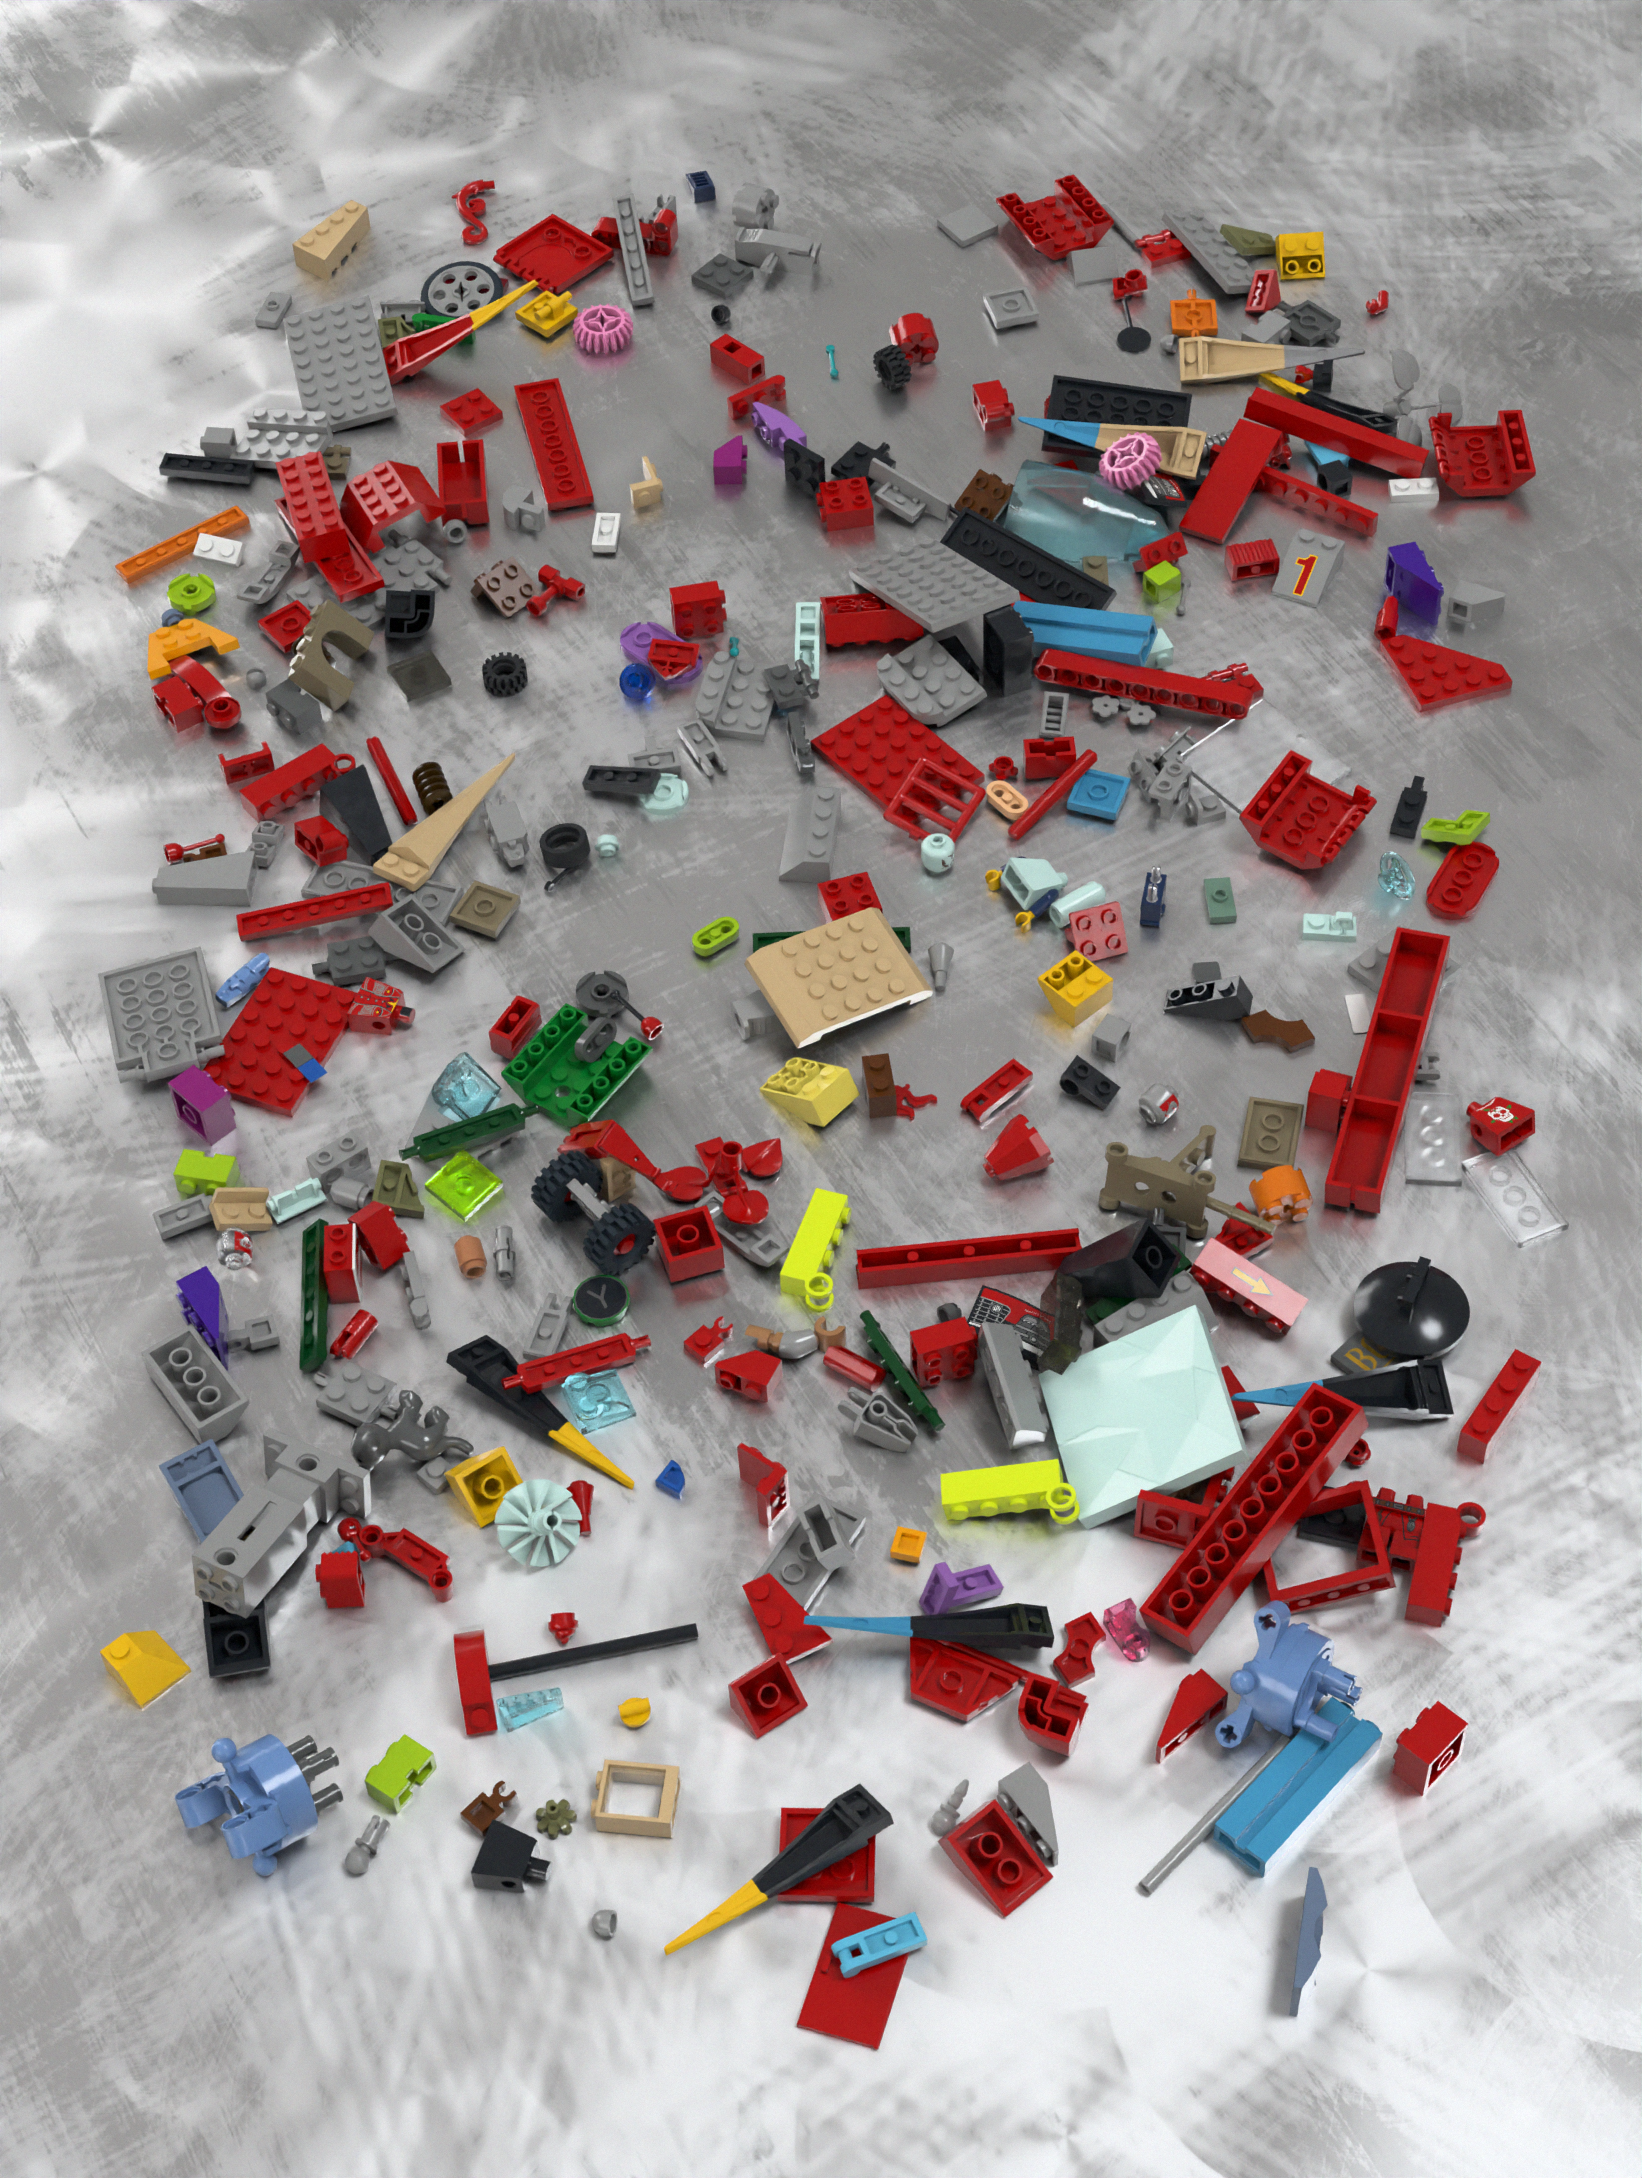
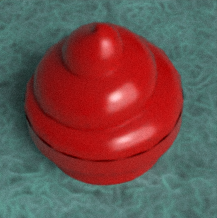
M571 1612L551 1614V1621L548 1622L549 1632L554 1634L555 1638L561 1641L562 1644H566L570 1640V1636H573L578 1628V1620H575V1613Z

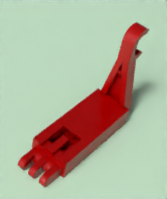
M613 1119L584 1123L572 1128L569 1132L570 1136H566L563 1140L565 1144L559 1145L557 1148L559 1153H564L566 1156L568 1151H573L574 1153L580 1151L589 1160L607 1158L609 1155L645 1176L656 1187L667 1194H672L678 1186V1183L670 1182L660 1174L661 1169L655 1167L625 1132L626 1130Z

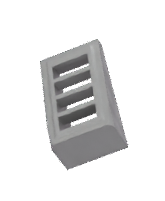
M1044 692L1039 737H1064L1069 694ZM1048 706L1063 707V709L1048 708ZM1047 713L1062 714V716L1047 715ZM1046 720L1060 721L1061 724L1047 723ZM1045 727L1057 728L1060 731L1045 730Z

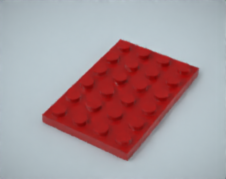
M887 694L810 741L812 750L883 810L887 809L921 756H926L949 770L953 767L961 772L960 776L976 785L985 782V774L924 724L914 719ZM926 768L919 777L957 799L968 792ZM914 786L907 795L936 812L947 806V804ZM902 804L896 812V815L914 825L926 819V817Z
M270 967L223 1038V1043L219 1044V1046H224L226 1055L210 1059L202 1072L207 1071L218 1086L223 1085L229 1091L231 1099L293 1117L315 1081L311 1083L284 1055V1052L301 1044L324 1068L349 1029L347 1012L357 993Z

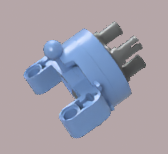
M268 1734L238 1750L231 1739L220 1738L213 1743L211 1753L217 1762L222 1763L225 1772L215 1773L181 1790L174 1797L184 1825L187 1828L200 1826L224 1813L231 1815L232 1818L225 1821L220 1827L231 1857L240 1859L255 1853L252 1861L253 1869L257 1874L267 1876L271 1875L278 1865L274 1853L314 1833L318 1827L317 1817H319L320 1812L343 1801L342 1792L335 1783L313 1795L310 1791V1784L315 1780V1776L338 1766L339 1760L337 1755L332 1757V1754L335 1753L332 1747H328L326 1750L318 1753L316 1743L310 1735L285 1747L277 1737Z

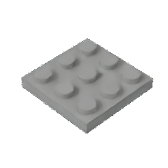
M1400 924V925L1398 926V927H1401V928H1407V929H1409V928L1406 927L1404 924ZM1397 928L1348 964L1347 972L1377 994L1380 990ZM1451 958L1448 959L1441 988L1461 974L1462 966Z

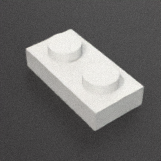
M1436 478L1389 480L1388 489L1391 503L1439 500Z
M597 513L592 539V552H616L621 524L620 513Z
M200 533L193 555L199 559L239 568L246 546L243 542Z

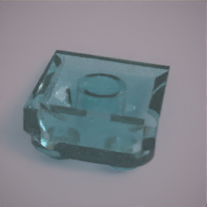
M463 1052L446 1066L434 1083L432 1097L436 1104L441 1107L448 1106L462 1120L486 1113L502 1088L467 1052Z
M616 1369L592 1375L575 1373L567 1377L565 1383L561 1385L563 1395L582 1435L636 1416V1411Z

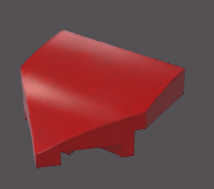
M652 638L647 660L664 680H668L695 669L701 647L700 644Z

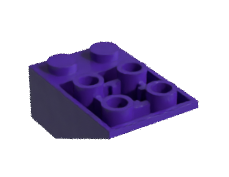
M1416 542L1388 547L1383 584L1389 595L1398 599V603L1431 625L1437 626L1438 617L1441 614L1440 603L1441 597L1444 596V588L1442 583L1437 581L1433 567L1428 565L1424 551L1419 549Z
M204 1266L176 1281L179 1293L175 1294L183 1309L180 1313L187 1326L190 1324L194 1326L228 1371L229 1340L227 1332H229V1317L220 1285L207 1266Z

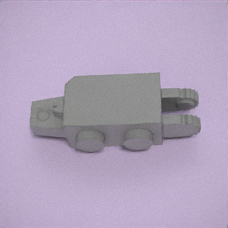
M504 795L499 796V805L492 806L489 799L484 800L487 819H484L483 822L486 833L492 834L490 842L493 851H498L501 860H507L510 867L526 864L524 855L530 850L527 841L528 834L516 802H507Z

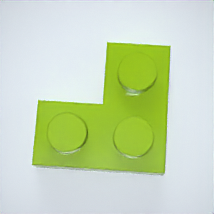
M1465 810L1456 821L1431 818L1421 828V837L1431 839L1434 842L1448 841L1455 842L1457 845L1470 844L1490 823V813Z

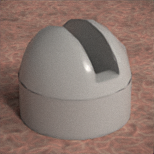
M1167 334L1161 339L1160 346L1163 351L1176 353L1178 349L1177 335Z
M254 667L247 672L246 681L248 687L260 689L266 685V676L262 669Z
M599 1910L591 1919L594 1931L601 1936L613 1937L617 1928L616 1911Z

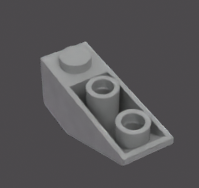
M1028 1762L998 1781L997 1800L1004 1811H1010L1016 1818L1015 1822L1021 1833L1032 1838L1035 1842V1849L1040 1857L1043 1859L1047 1858L1055 1867L1058 1865L1059 1849L1048 1785L1031 1763Z

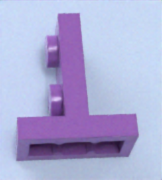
M942 1562L934 1565L920 1597L919 1604L926 1615L945 1614L950 1607L1001 1595L1004 1586L990 1564L952 1573L947 1563Z

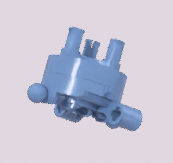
M1275 1600L1269 1602L1258 1610L1254 1616V1625L1259 1642L1257 1654L1252 1661L1244 1663L1242 1670L1232 1674L1230 1686L1236 1694L1241 1696L1238 1709L1222 1720L1215 1729L1216 1739L1224 1747H1235L1246 1739L1252 1732L1255 1721L1263 1724L1264 1728L1270 1732L1274 1729L1284 1735L1293 1737L1301 1729L1333 1743L1338 1734L1339 1725L1315 1715L1316 1707L1324 1696L1329 1697L1330 1695L1355 1707L1360 1699L1358 1694H1362L1363 1688L1355 1686L1357 1676L1332 1666L1335 1649L1334 1641L1308 1629L1309 1624L1304 1622L1300 1624L1293 1623L1288 1626L1291 1613L1288 1606L1282 1601Z

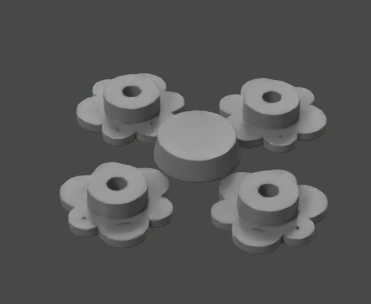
M1105 695L1102 698H1094L1092 701L1093 712L1099 713L1101 717H1109L1111 714L1118 713L1119 706L1127 710V717L1130 718V723L1133 725H1148L1156 717V713L1151 710L1150 706L1139 705L1140 700L1118 696V699Z

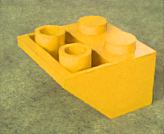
M1323 232L1279 234L1275 238L1276 262L1280 280L1325 277Z
M1076 950L1037 978L1055 1013L1074 1028L1112 1001L1113 978Z

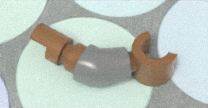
M824 1316L815 1322L814 1331L812 1329L774 1334V1331L771 1329L750 1324L745 1332V1335L758 1338V1348L764 1350L772 1348L773 1352L779 1353L780 1357L787 1359H799L817 1349L826 1353L830 1346L841 1345L845 1347L846 1326H838L833 1331H827Z

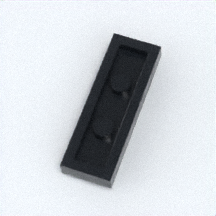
M590 765L582 785L584 790L654 794L661 778V773L659 769Z

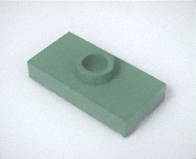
M1230 877L1204 879L1203 886L1210 924L1236 922L1237 914Z

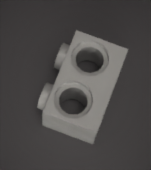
M353 1130L306 1157L310 1177L312 1179H319L322 1186L320 1189L325 1195L330 1192L333 1182L339 1180L340 1177L344 1176L353 1179L371 1168L368 1148Z

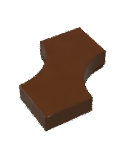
M1267 1010L1242 1018L1241 1024L1254 1043L1273 1042L1283 1046L1290 1053L1315 1044V1037L1303 1019L1284 1021L1275 1018Z

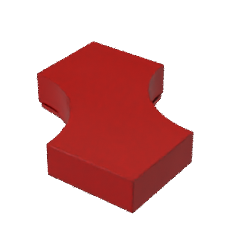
M1092 1612L1064 1624L1068 1644L1063 1653L1053 1660L1054 1669L1069 1689L1095 1677V1669L1091 1658L1095 1649L1102 1642L1106 1641V1634Z

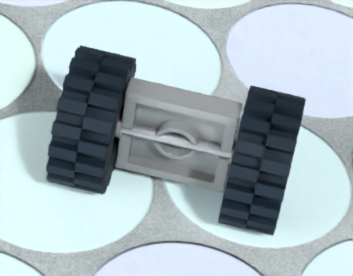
M568 1151L567 1156L562 1153L558 1155V1160L552 1159L547 1169L543 1167L540 1171L542 1175L537 1176L534 1180L536 1185H533L531 1188L533 1192L531 1199L553 1222L571 1221L573 1215L577 1217L581 1214V1210L594 1222L593 1225L595 1227L587 1232L589 1238L584 1239L583 1244L585 1247H583V1252L603 1274H609L610 1276H614L615 1273L618 1275L623 1274L625 1268L629 1270L633 1267V1263H639L642 1260L641 1256L649 1252L647 1247L653 1245L654 1239L652 1237L656 1236L655 1225L632 1203L628 1205L622 1203L619 1208L616 1206L611 1208L604 1200L599 1201L596 1193H600L602 1189L600 1184H603V1179L601 1178L603 1174L580 1151L575 1153Z

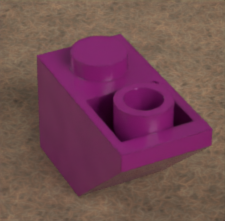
M742 435L736 436L714 451V485L742 484L743 475H747V460L743 459H748L747 445H743Z

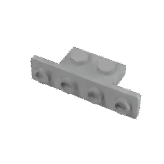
M873 458L871 460L868 476L883 485L875 493L874 501L911 523L924 511L931 513L942 521L948 518L951 505L949 501L878 459Z

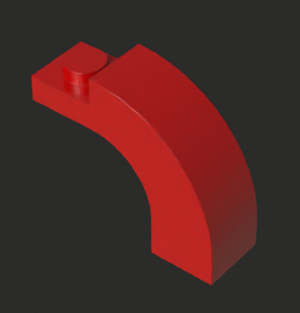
M484 1629L454 1634L455 1661L466 1733L470 1735L498 1730Z

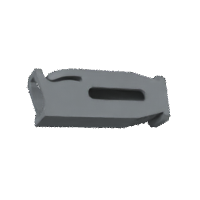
M740 227L735 236V256L738 261L743 260L760 267V271L764 272L765 276H769L774 270L812 277L819 265L818 256L822 243L817 241L813 245L810 239L800 235L768 229H746L745 227Z
M757 990L739 1001L731 1002L733 1020L744 1040L750 1038V1036L770 1034L785 1029L761 990Z

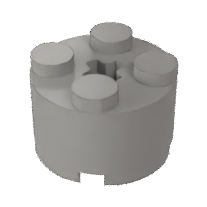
M744 183L742 186L745 187L742 191H737L733 201L732 215L736 216V221L733 220L734 224L746 229L771 230L774 225L773 216L775 208L779 205V196L775 195L774 191L770 188Z

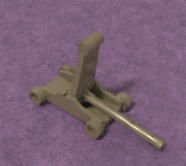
M1211 1125L1201 1126L1199 1135L1170 1162L1166 1160L1161 1161V1158L1157 1156L1142 1158L1128 1155V1147L1120 1142L1109 1143L1106 1147L1105 1159L1108 1162L1105 1187L1100 1190L1098 1201L1105 1209H1116L1120 1206L1121 1201L1149 1211H1153L1154 1208L1158 1207L1159 1214L1160 1208L1165 1209V1216L1186 1222V1234L1192 1238H1202L1207 1235L1209 1223L1204 1215L1206 1207L1227 1216L1229 1219H1235L1251 1226L1256 1231L1273 1235L1276 1230V1225L1264 1220V1218L1256 1217L1236 1208L1234 1205H1228L1208 1196L1215 1189L1216 1176L1213 1173L1203 1170L1196 1172L1194 1175L1190 1174L1196 1166L1201 1165L1205 1157L1213 1153L1216 1129ZM1142 1182L1149 1187V1189L1138 1190L1136 1187V1183Z

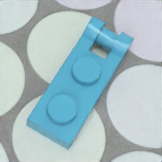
M912 1912L836 1941L831 1946L834 1956L841 1961L840 1969L843 1976L849 1978L858 1974L863 1969L927 1945L928 1939L916 1913ZM859 1948L861 1955L853 1958L851 1951Z

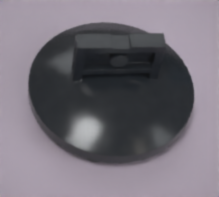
M1421 1256L1418 1262H1395L1381 1266L1369 1273L1361 1281L1355 1292L1353 1302L1355 1324L1362 1336L1380 1352L1407 1361L1438 1357L1453 1349L1464 1337L1468 1327L1470 1307L1467 1296L1461 1286L1444 1271L1430 1266L1431 1259Z

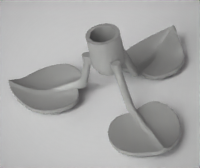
M1390 350L1394 380L1397 386L1404 391L1398 396H1394L1393 401L1384 404L1383 413L1398 421L1397 439L1421 447V429L1417 424L1413 423V418L1408 417V414L1412 410L1440 406V413H1452L1451 423L1456 422L1463 413L1461 397L1457 388L1448 383L1442 385L1439 389L1438 398L1440 402L1411 406L1409 401L1401 398L1413 390V383L1419 380L1420 370L1418 362L1411 353L1405 350Z

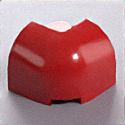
M1030 1672L1019 1700L1018 1720L1026 1738L1041 1748L1070 1757L1077 1746L1078 1736L1089 1710V1703L1059 1694L1060 1681Z

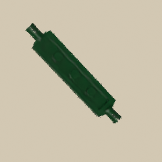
M512 1103L413 1137V1146L399 1150V1156L402 1161L418 1156L425 1164L524 1130L525 1119L539 1115L538 1106L533 1104L521 1109Z
M870 1310L863 1311L860 1314V1319L866 1325L864 1330L869 1336L866 1342L875 1353L880 1352L883 1357L880 1363L889 1374L894 1373L897 1379L893 1382L903 1395L908 1394L911 1400L907 1403L915 1415L918 1417L922 1414L931 1423L936 1432L941 1431L946 1424L940 1418L938 1410L933 1407L884 1331L880 1328V1323L875 1320Z

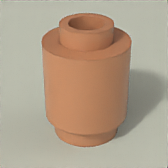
M471 1235L461 1237L454 1245V1252L461 1273L469 1279L484 1275L487 1260L481 1240Z

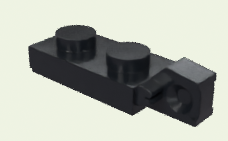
M1414 776L1411 788L1405 787L1404 791L1402 790L1391 824V833L1416 837L1427 803L1428 792L1423 791L1424 777Z

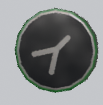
M598 1275L580 1283L574 1292L573 1304L576 1315L587 1324L590 1322L594 1323L595 1326L603 1327L612 1325L625 1316L626 1310L630 1305V1297L627 1287L621 1280L613 1276Z

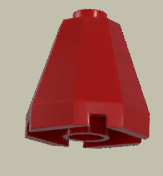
M1018 1114L1009 1121L983 1156L986 1163L982 1166L991 1179L996 1177L1000 1181L1044 1169L1054 1162L1053 1158L1050 1157L1051 1152L1034 1126L1030 1129L1027 1128L1025 1124L1029 1120L1022 1114Z

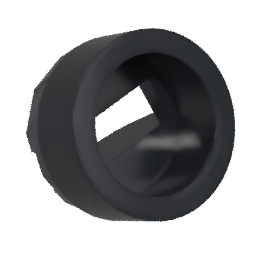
M717 305L713 307L711 317L714 322L720 324L730 319L731 312L727 306Z

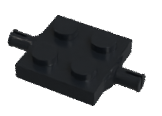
M858 441L831 466V474L841 480L866 477L869 492H871L880 484L868 476L871 460L876 458L893 469L896 468V461L884 455L890 450V446L886 442H883L874 450Z

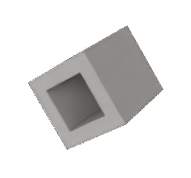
M207 427L204 436L200 438V449L204 450L205 457L229 459L237 448L234 428Z

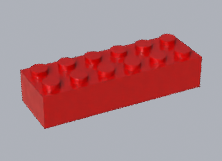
M321 451L309 452L303 456L286 458L275 462L304 563L351 552Z

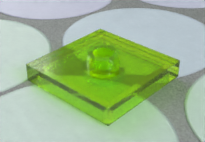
M465 1150L460 1151L425 1183V1189L465 1222L503 1187L501 1179Z

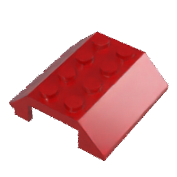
M1522 410L1498 411L1496 425L1450 427L1452 413H1437V417L1432 416L1428 419L1439 475L1461 497L1509 495L1536 476Z
M389 460L375 465L370 471L357 475L352 481L348 482L339 504V511L343 522L366 555L370 550L374 554L385 548L378 534L379 531L418 510L426 523L447 513L446 508L418 467Z
M1290 750L1240 814L1239 819L1258 847L1302 870L1320 868L1327 863L1333 862L1341 851L1340 848L1345 846L1353 835V831L1357 830L1366 818L1365 815L1369 814L1377 800L1370 796L1371 791L1360 785L1355 787L1354 794L1351 796L1312 776L1310 771L1313 761Z

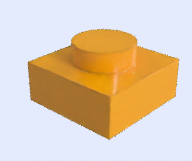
M898 1526L890 1550V1557L920 1564L927 1541V1532Z

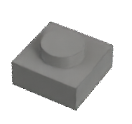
M438 1455L416 1473L417 1479L435 1494L439 1495L450 1485L444 1473L454 1467Z

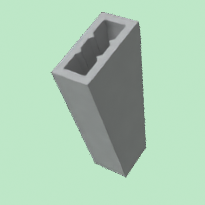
M255 851L160 867L157 878H153L152 891L157 895L159 904L250 906L259 869Z

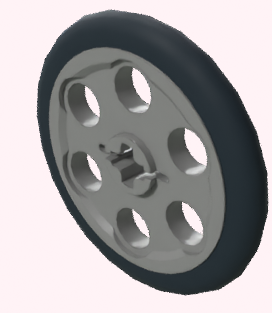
M460 261L445 265L432 273L424 283L420 301L425 302L426 314L459 318L475 311L469 309L473 304L480 305L479 308L502 298L503 285L497 273L488 266L478 262ZM469 276H477L473 281L466 280ZM447 279H455L451 284L444 283ZM461 286H462L463 293H464V295H463V302H462L461 296H460ZM483 288L489 289L487 293H479V290ZM437 295H445V298L441 300L434 299ZM449 308H458V310L453 313L447 312Z

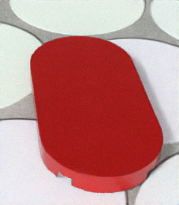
M1475 841L1467 845H1455L1447 854L1427 888L1426 904L1435 915L1448 920H1460L1471 916L1478 908L1498 873L1499 858L1496 857V852L1490 846Z

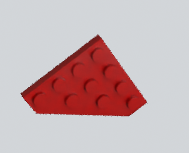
M1403 634L1380 640L1379 648L1420 713L1512 688L1513 681L1501 664Z

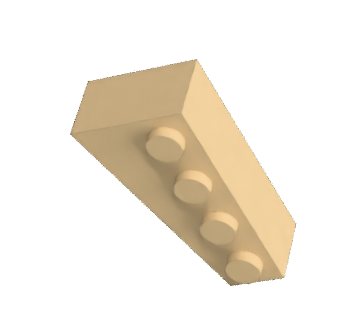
M350 200L294 242L292 246L296 266L329 281L332 277L331 273L334 270H338L341 266L342 259L352 253L351 248L354 245H358L371 229L368 208Z

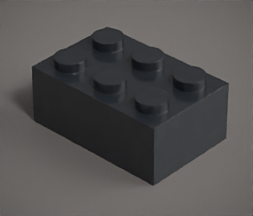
M1011 604L983 614V667L1004 698L1031 689V678L1034 676L1031 667L1032 660L1034 659L1032 651L1034 635L1031 628H1027L1023 623L1021 614L1016 612Z

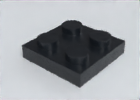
M789 438L783 443L785 479L804 489L807 493L816 496V493H819V483L826 482L825 458Z

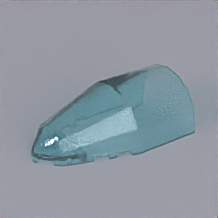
M1029 459L1022 463L1018 472L1005 523V529L1055 557L1070 563H1080V560H1083V557L1107 556V559H1118V562L1137 561L1141 559L1140 547L1171 534L1159 512L1098 475Z

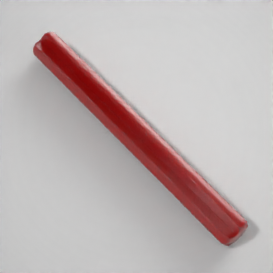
M376 736L368 738L366 741L367 748L406 826L415 825L418 821L417 815L380 739Z
M1087 749L1008 828V835L1014 840H1019L1098 760L1097 754L1091 749Z

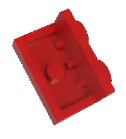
M1175 532L1140 547L1141 559L1132 562L1135 572H1146L1165 560L1170 564L1178 562L1179 557L1188 554L1182 533Z

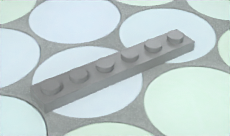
M634 194L613 197V206L633 307L653 303L655 300Z

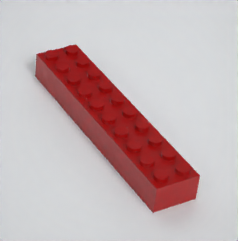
M1314 1382L1141 1606L1139 1611L1148 1629L1194 1655L1198 1653L1369 1427L1362 1406Z

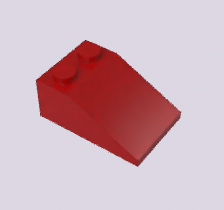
M996 1799L983 1803L937 1841L954 1865L1003 1917L1009 1915L1053 1878V1875Z

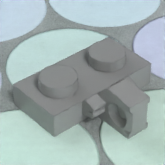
M654 736L644 737L645 751L628 754L629 767L659 769L660 773L669 774L682 772L677 747L657 748Z

